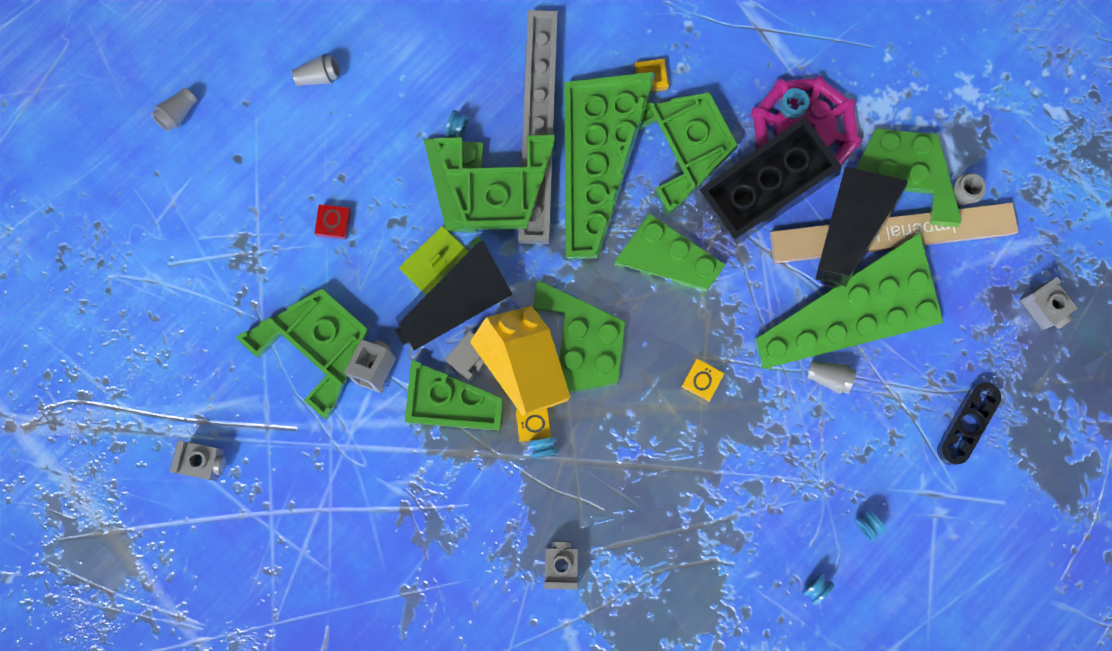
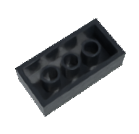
M804 116L699 190L732 240L738 245L839 176L842 166Z

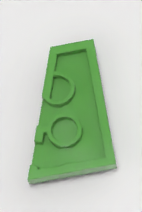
M423 139L446 230L448 232L477 233V230H465L435 147L434 139ZM463 141V168H482L483 143Z
M650 213L614 262L616 266L641 271L640 273L650 276L656 275L669 279L671 282L705 292L708 291L725 266L724 263Z
M411 359L405 423L500 431L503 398L468 383L466 384Z

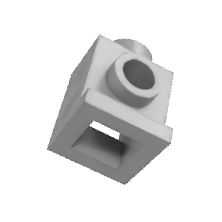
M1058 277L1042 284L1020 300L1042 330L1052 326L1060 329L1074 319L1071 313L1078 309L1059 285L1061 281Z
M469 330L445 358V361L467 381L472 383L475 380L472 374L474 370L480 372L486 364L470 343L475 334Z
M361 339L344 373L356 385L382 394L385 389L383 384L396 357L390 352L391 347L384 342L374 340L371 343Z
M178 440L170 472L217 481L218 475H222L225 469L226 457L223 456L225 450ZM198 455H200L202 457V463L201 465L196 467V460Z
M552 542V548H545L544 589L577 590L578 549H571V542ZM559 559H564L568 563L567 569L563 572H559L555 568V563Z

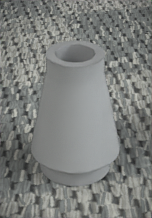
M322 54L308 63L292 69L293 79L298 87L303 85L333 84L334 80L340 78L339 68L333 55L326 56Z
M183 88L180 92L154 106L155 110L151 113V116L159 126L170 132L173 128L177 129L191 107L197 102V99L188 89Z
M966 173L956 180L953 191L957 206L962 207L966 204L975 203L984 197L986 184L981 176Z
M812 361L807 379L814 380L840 395L842 392L850 394L857 370L849 368L850 365Z

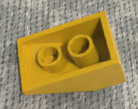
M533 306L485 318L470 343L523 417L561 404L571 398L550 329Z

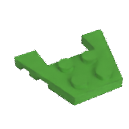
M710 92L674 98L668 102L656 104L651 102L646 105L639 131L657 123L683 172L679 177L656 188L668 214L673 213L737 149V143Z
M875 129L856 169L907 180L905 192L932 194L930 224L959 227L961 217L938 134Z
M555 135L527 136V167L463 168L462 137L434 138L435 147L465 230L528 229L554 148Z
M537 281L533 304L535 311L565 315L559 361L569 393L618 384L625 321L548 284Z
M320 289L287 307L286 311L277 316L269 317L260 322L259 326L250 331L240 333L236 339L253 355L260 358L281 335L284 336L326 375L304 401L322 418L327 420L348 379L344 371L360 340H366L369 330L326 291Z

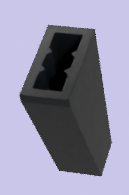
M850 167L844 168L818 265L816 280H820L823 285L828 287L847 286L901 200L907 186V180Z
M479 236L472 239L396 317L399 327L394 330L403 345L409 343L412 349L416 350L513 295L487 246Z

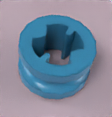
M799 88L787 90L779 104L782 115L788 119L802 117L808 109L809 97L805 91ZM792 98L798 100L797 104L801 103L797 110L790 108L792 104H787Z
M453 110L446 124L445 135L448 137L455 135V138H463L468 126L469 115L463 114V116H460L457 110Z
M556 437L529 442V447L533 449V453L530 454L531 459L559 454L558 449L554 447V443L557 442Z
M870 510L864 512L863 518L857 517L855 519V524L859 530L873 543L878 540L877 536L879 534L885 535L887 533L883 523Z
M821 572L805 586L802 594L804 596L809 595L812 598L811 603L817 605L828 596L835 584L832 581L827 582L825 574Z

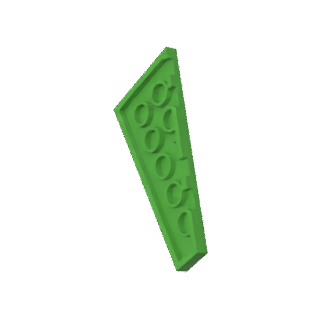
M653 72L564 82L566 258L568 260L599 258L653 86L655 79Z
M920 233L913 235L901 245L856 272L846 287L831 288L816 300L811 301L799 311L754 338L761 369L944 323Z

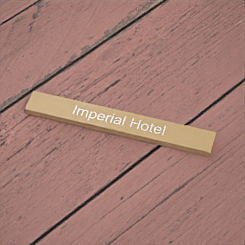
M1013 203L959 209L961 217L959 227L931 225L930 213L890 217L867 253L892 250L917 233L921 235L923 246L1015 235L1019 231ZM829 225L771 232L770 241L774 264L821 258Z

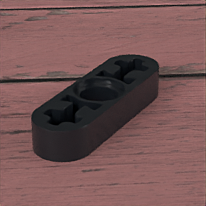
M988 382L980 383L968 391L937 446L938 457L943 463L958 465L965 463L971 456L1001 402L1000 390L994 384ZM987 391V398L990 402L983 403L979 410L970 409L969 406L973 408L979 405L982 397L978 393ZM965 415H970L976 420L977 427L973 433L966 432L962 428L961 421ZM960 437L968 439L969 441H960L957 446L960 456H953L951 458V450L947 448L948 445H955Z

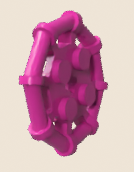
M817 75L816 78L787 81L779 79L775 81V86L761 103L752 109L750 114L754 122L757 149L768 142L766 124L773 125L774 136H777L805 116L828 148L833 142L841 146L834 156L842 165L854 149L860 147L862 141L857 129L854 109L856 103L853 99H848L824 81L823 76ZM792 88H799L803 91L811 90L809 96L810 103L802 117L788 119L782 115L781 111L778 115L769 112L779 98L780 100L783 98L787 90ZM821 93L837 105V107L831 110L825 101L818 100L819 94ZM793 98L787 103L788 105L792 104L790 108L797 110L799 105H801V103L797 104L798 100ZM843 115L846 134L837 132L835 118Z

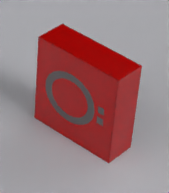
M319 204L314 234L317 237L347 240L351 214L350 208Z

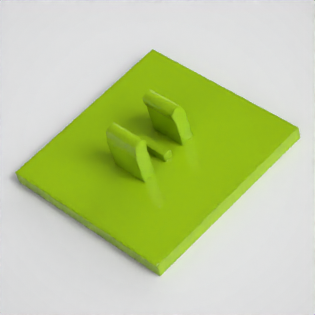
M441 226L398 268L422 291L464 247Z

